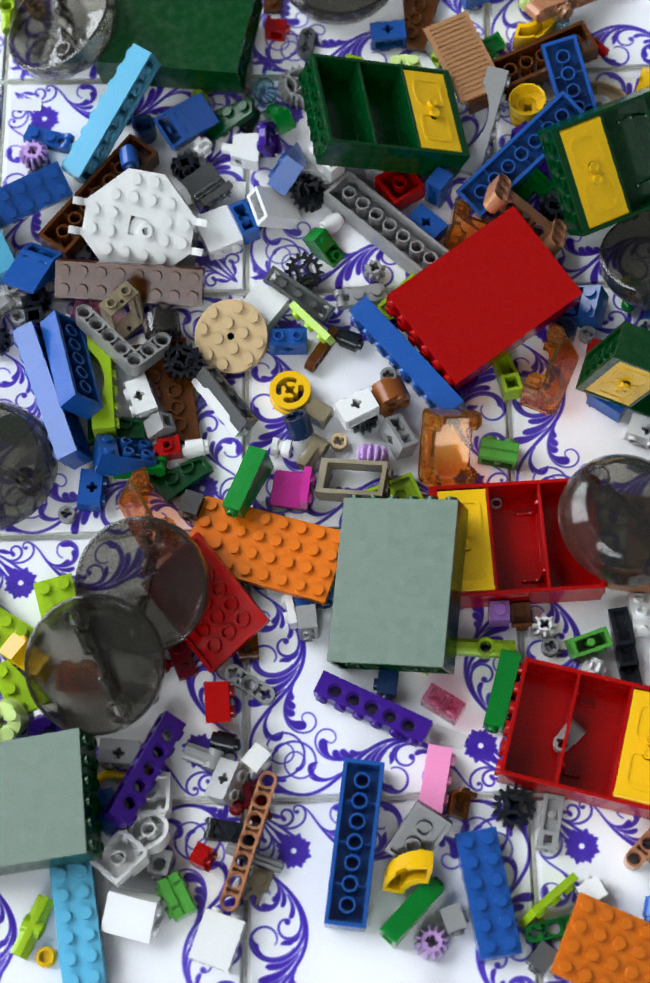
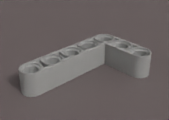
M83 304L76 308V325L130 376L136 377L141 375L165 357V351L170 352L171 337L166 332L157 333L137 349H134L90 306Z

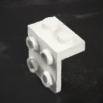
M630 593L627 599L632 615L631 623L634 636L648 637L650 636V593Z

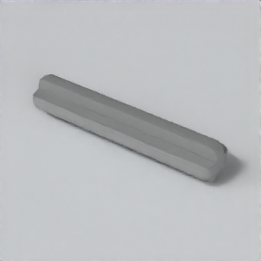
M229 842L225 848V853L234 856L237 845ZM256 852L253 864L277 873L283 871L284 862ZM246 856L239 857V859L249 861Z

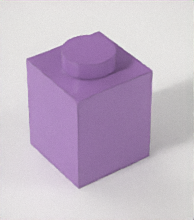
M509 600L489 601V627L509 626Z

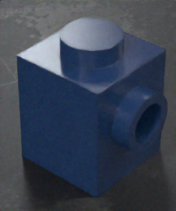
M379 669L378 679L374 678L373 690L377 691L376 695L389 701L396 699L399 671Z

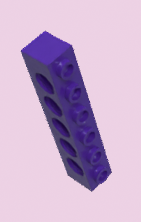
M325 670L313 691L314 697H316L315 699L322 704L329 703L334 706L335 710L342 713L346 711L352 714V717L358 721H368L373 728L381 730V728L389 731L388 734L392 737H402L407 740L408 744L414 747L418 745L423 747L433 725L432 720ZM333 690H339L341 695L333 697L330 693ZM356 698L359 700V704L353 706L348 701ZM373 706L378 711L375 714H369L367 708ZM393 715L396 720L389 723L385 720V717ZM409 723L414 726V729L406 731L403 726Z
M168 711L158 715L102 814L104 818L120 829L132 826L138 817L136 813L145 805L147 801L146 795L153 790L157 783L155 781L156 777L164 771L166 767L164 763L174 753L176 741L178 742L184 735L183 729L186 724ZM163 733L166 735L167 741L163 738ZM153 749L157 752L158 758L154 755ZM144 766L148 769V774L145 773ZM134 783L138 785L139 792L134 788ZM125 800L129 803V809L124 804Z

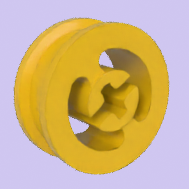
M284 371L276 375L271 381L269 388L270 401L279 413L287 415L292 411L304 409L306 403L310 402V383L301 373ZM282 386V394L278 395L277 391ZM299 392H304L303 396L298 400Z

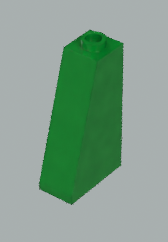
M249 445L222 503L228 516L244 518L271 474L274 466L267 450Z
M503 649L501 651L482 726L489 733H502L522 654Z
M430 876L428 884H420L380 927L379 935L395 949L444 893V883L438 877L434 876L433 878Z

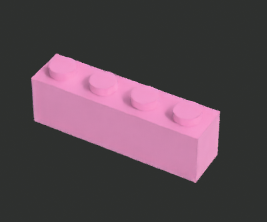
M428 744L419 800L442 814L443 806H448L449 795L445 794L446 786L451 787L452 775L449 774V768L454 767L456 755L452 754L453 748Z

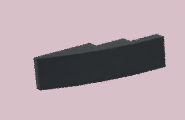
M628 607L608 609L611 636L620 680L643 685L639 670L640 663L635 647L636 640Z

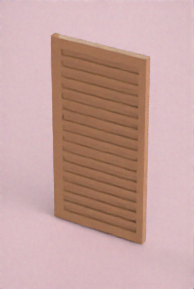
M467 11L423 28L442 69L449 70L453 90L460 105L486 95L483 81L488 65L495 67Z

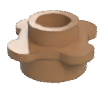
M570 2L559 6L557 9V20L562 19L565 21L571 17L573 9L570 7Z

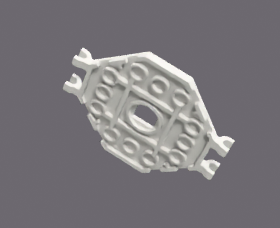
M128 168L88 198L73 196V204L86 207L83 227L69 225L68 233L82 235L99 261L175 265L190 254L203 256L204 249L191 246L195 225L208 227L209 220L195 217L165 174ZM131 216L149 219L148 225L153 228V235L145 239L141 236L129 234Z

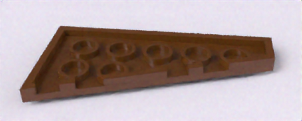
M403 0L407 50L424 53L428 39L423 28L432 25L439 0Z
M186 337L171 339V346L175 348L177 342L181 346L183 341L186 342L187 346ZM142 344L131 345V346H132L134 349H137V348H138L139 346H141ZM161 359L144 373L164 411L172 414L177 429L176 433L179 434L182 444H185V440L200 438L194 389L191 382L192 376H190V381L184 378L183 382H180L178 377L174 381L172 375L167 376V370H164V364Z

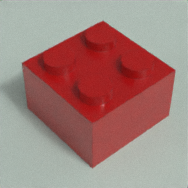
M385 171L375 177L374 181L375 191L399 211L424 198L425 185L416 174Z
M231 681L204 682L206 723L233 722L232 718L236 717V706L232 705L231 697H235L234 685H231Z

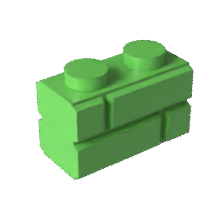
M495 436L482 437L477 463L515 470L520 443H516L513 439L498 440Z
M179 871L156 882L159 888L155 889L159 897H162L161 900H165L167 907L164 909L169 919L174 918L178 922L198 911Z

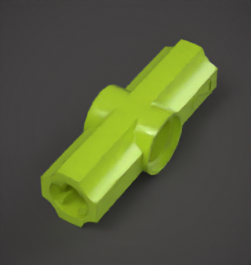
M0 0L2 34L7 36L14 35L17 32L15 0Z
M482 637L481 639L457 638L456 656L479 657L484 660L500 658L502 649L516 653V641L492 640L489 637ZM482 645H487L490 647L491 650L485 652L482 651L480 647Z
M41 894L38 895L30 913L24 917L20 925V933L10 953L28 960L36 941L42 937L46 929V921L54 907L52 899Z

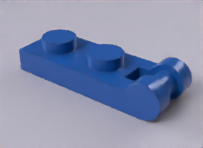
M29 124L22 139L24 143L26 141L31 143L33 139L36 140V143L41 140L48 149L68 154L71 149L70 144L74 142L75 136L70 133L64 134Z

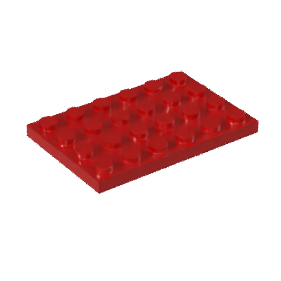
M198 532L141 584L210 673H215L270 622V619Z

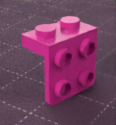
M304 466V473L276 470L270 505L273 507L308 511V505L313 500L311 485H315L316 474H313L312 467Z

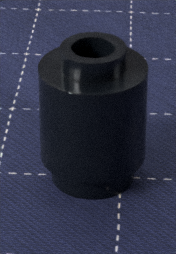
M255 107L256 115L239 127L242 132L251 133L260 120L261 112L258 108Z
M340 329L335 341L339 346L355 353L357 350H361L364 345L363 335L348 329Z
M220 730L212 732L209 747L229 754L238 751L240 739H237V734Z

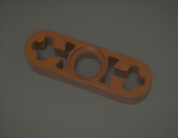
M331 326L327 332L336 340L340 329ZM319 342L306 360L304 369L314 373L333 345L330 346L327 342L324 344Z

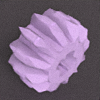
M35 139L31 143L26 141V145H21V150L19 151L21 163L27 169L32 167L34 171L35 166L41 168L42 164H47V159L50 157L48 147L43 145L41 140L37 143Z
M363 444L359 446L357 451V460L388 461V449L377 444Z
M430 924L426 926L427 932L420 928L419 932L422 936H414V939L420 941L414 943V948L421 947L417 955L420 956L425 952L424 960L426 961L429 955H432V960L436 961V953L439 957L443 958L444 954L441 950L448 951L449 949L448 946L444 945V943L449 942V938H442L446 931L442 930L438 933V925L435 926L434 931H431ZM430 938H434V943L437 944V946L435 947L433 945L432 948L428 947V942H426V940L428 939L430 941Z

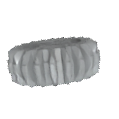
M299 64L298 68L292 66L291 71L286 69L285 74H282L278 82V92L285 104L289 103L290 108L295 106L296 109L302 107L304 110V99L301 97V85L298 82V75L302 72L303 67Z

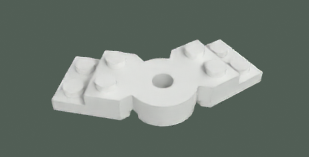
M164 772L156 777L155 781L157 783L151 792H148L145 797L147 798L145 805L136 813L138 816L137 820L132 826H129L128 830H119L104 844L102 859L89 861L117 888L131 875L135 877L150 863V855L161 852L170 842L171 830L167 820L172 817L171 772ZM134 783V788L139 792L138 785Z

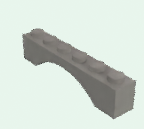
M489 65L487 67L483 87L489 102L488 119L479 138L468 148L470 157L459 173L472 176L485 164V157L490 155L492 146H489L491 139L495 138L497 129L494 126L495 122H499L501 117L500 105L505 103V87L509 88L511 82L508 70Z

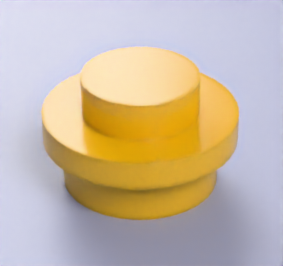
M42 947L36 954V962L42 968H50L57 961V953L51 947Z

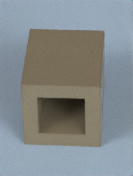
M315 397L311 402L308 401L304 407L310 422L323 430L334 415L333 407Z

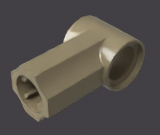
M315 433L312 434L307 441L305 450L296 461V465L303 471L304 466L313 468L319 458L325 456L331 443Z

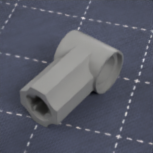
M188 742L182 759L200 765L203 769L213 773L220 757L225 758L226 754L215 748L207 749Z

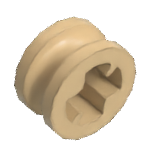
M336 433L331 437V448L334 451L342 452L347 448V437L344 434ZM336 440L342 441V445L336 444Z

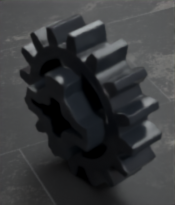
M304 173L297 178L289 192L293 193L290 199H295L293 204H298L299 210L304 208L305 213L308 211L313 213L322 208L324 204L323 191L326 188L321 187L322 181L318 183L317 177L312 178L311 174L306 176Z
M303 252L302 256L296 253V258L290 257L291 263L285 264L289 269L284 270V272L288 273L295 280L293 276L294 271L297 276L296 281L312 291L313 285L319 286L317 281H323L320 277V274H324V271H320L323 264H318L319 258L313 259L314 254L312 253L307 256L306 252ZM305 259L303 264L296 265L298 261ZM312 263L315 266L316 273L312 270ZM305 268H306V271L308 272V274H307V275H303V273L300 272L301 269H305ZM309 278L313 279V281H311L310 283L303 284L305 283V280Z
M183 341L180 346L177 342L175 348L169 346L170 352H164L165 357L162 358L163 368L167 370V376L172 375L174 381L177 377L180 378V382H183L184 378L190 381V376L195 377L196 371L199 372L201 370L200 366H203V360H201L203 359L202 353H199L198 347L193 349L192 343L186 346V342Z
M516 784L513 789L506 785V791L500 788L498 791L500 796L494 795L493 799L497 802L491 804V807L496 808L492 811V815H498L496 822L502 821L503 828L506 825H510V830H513L514 826L521 830L522 823L528 826L529 821L527 819L533 820L534 816L531 813L536 812V808L532 807V805L536 801L529 799L532 794L531 792L524 793L525 787L518 790ZM501 801H503L505 805V809H503L502 812L500 809ZM525 803L527 804V813H526V815H525V812L523 811V806H524ZM517 805V811L515 809L510 810V806ZM512 817L516 818L517 820H510L507 818Z

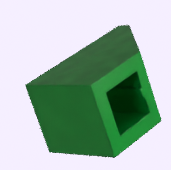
M272 103L266 107V110L262 111L267 121L275 123L277 129L274 130L280 135L297 127L288 107Z
M313 228L303 239L310 251L332 268H335L346 256L326 228Z

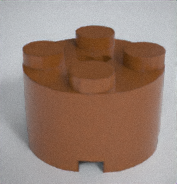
M395 375L396 378L394 379L390 376L385 377L371 386L373 389L371 393L379 404V415H383L384 418L393 415V411L404 409L410 405L409 400L411 396L399 375Z

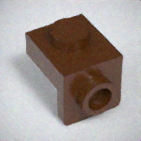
M530 602L510 603L512 628H516V631L528 630V627L532 626Z
M459 787L456 790L450 791L446 815L462 821L468 820L470 801L477 798V793L471 792V789L467 787Z

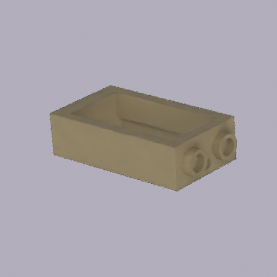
M128 281L121 284L98 304L102 318L126 341L147 323L140 294ZM128 304L130 312L115 323L114 315Z
M321 458L315 493L318 499L322 501L344 502V498H351V495H360L363 498L377 495L381 498H388L391 493L389 484L390 480H393L394 471L391 469L388 461ZM332 469L381 472L378 491L329 488Z

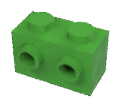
M606 626L564 640L570 660L577 658V661L589 658L588 654L595 652L596 655L607 652L606 647L613 645Z

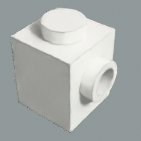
M255 742L240 760L241 764L258 777L263 770L267 771L273 763L271 761L273 759L272 754L270 753L272 750L264 743L260 745Z
M591 875L580 881L581 885L574 889L576 896L581 892L599 901L607 897V891L609 890L603 879L600 880L598 876L592 878Z

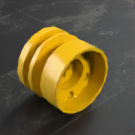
M525 83L518 85L510 93L509 118L514 127L525 121L530 122L546 106V95L540 86Z

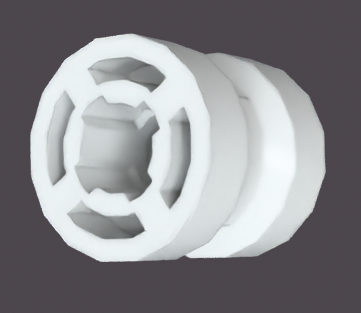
M273 437L270 456L281 455L283 458L289 459L293 441L288 439L282 441L280 438Z

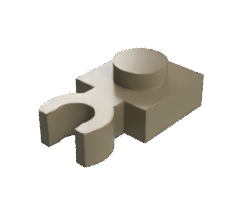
M255 866L247 884L252 890L246 894L245 902H248L251 896H255L257 898L255 906H259L261 903L260 893L267 894L274 873Z

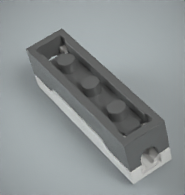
M274 265L263 279L268 285L290 300H294L299 306L325 324L336 310L334 306Z
M215 365L203 366L191 381L196 391L203 396L207 405L214 410L218 419L225 424L229 433L234 437L247 435L249 430L258 421Z

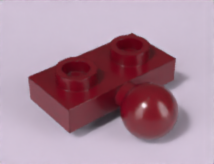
M181 638L166 643L170 660L160 658L156 662V670L161 674H166L170 671L171 667H174L179 682L197 676L198 670L186 641Z
M258 780L243 784L241 791L244 801L236 800L232 806H228L229 812L232 815L239 816L245 809L249 810ZM260 796L257 798L256 804L258 806H265L267 804L266 797ZM270 810L266 821L272 819ZM253 816L250 819L252 825L261 823L259 816Z

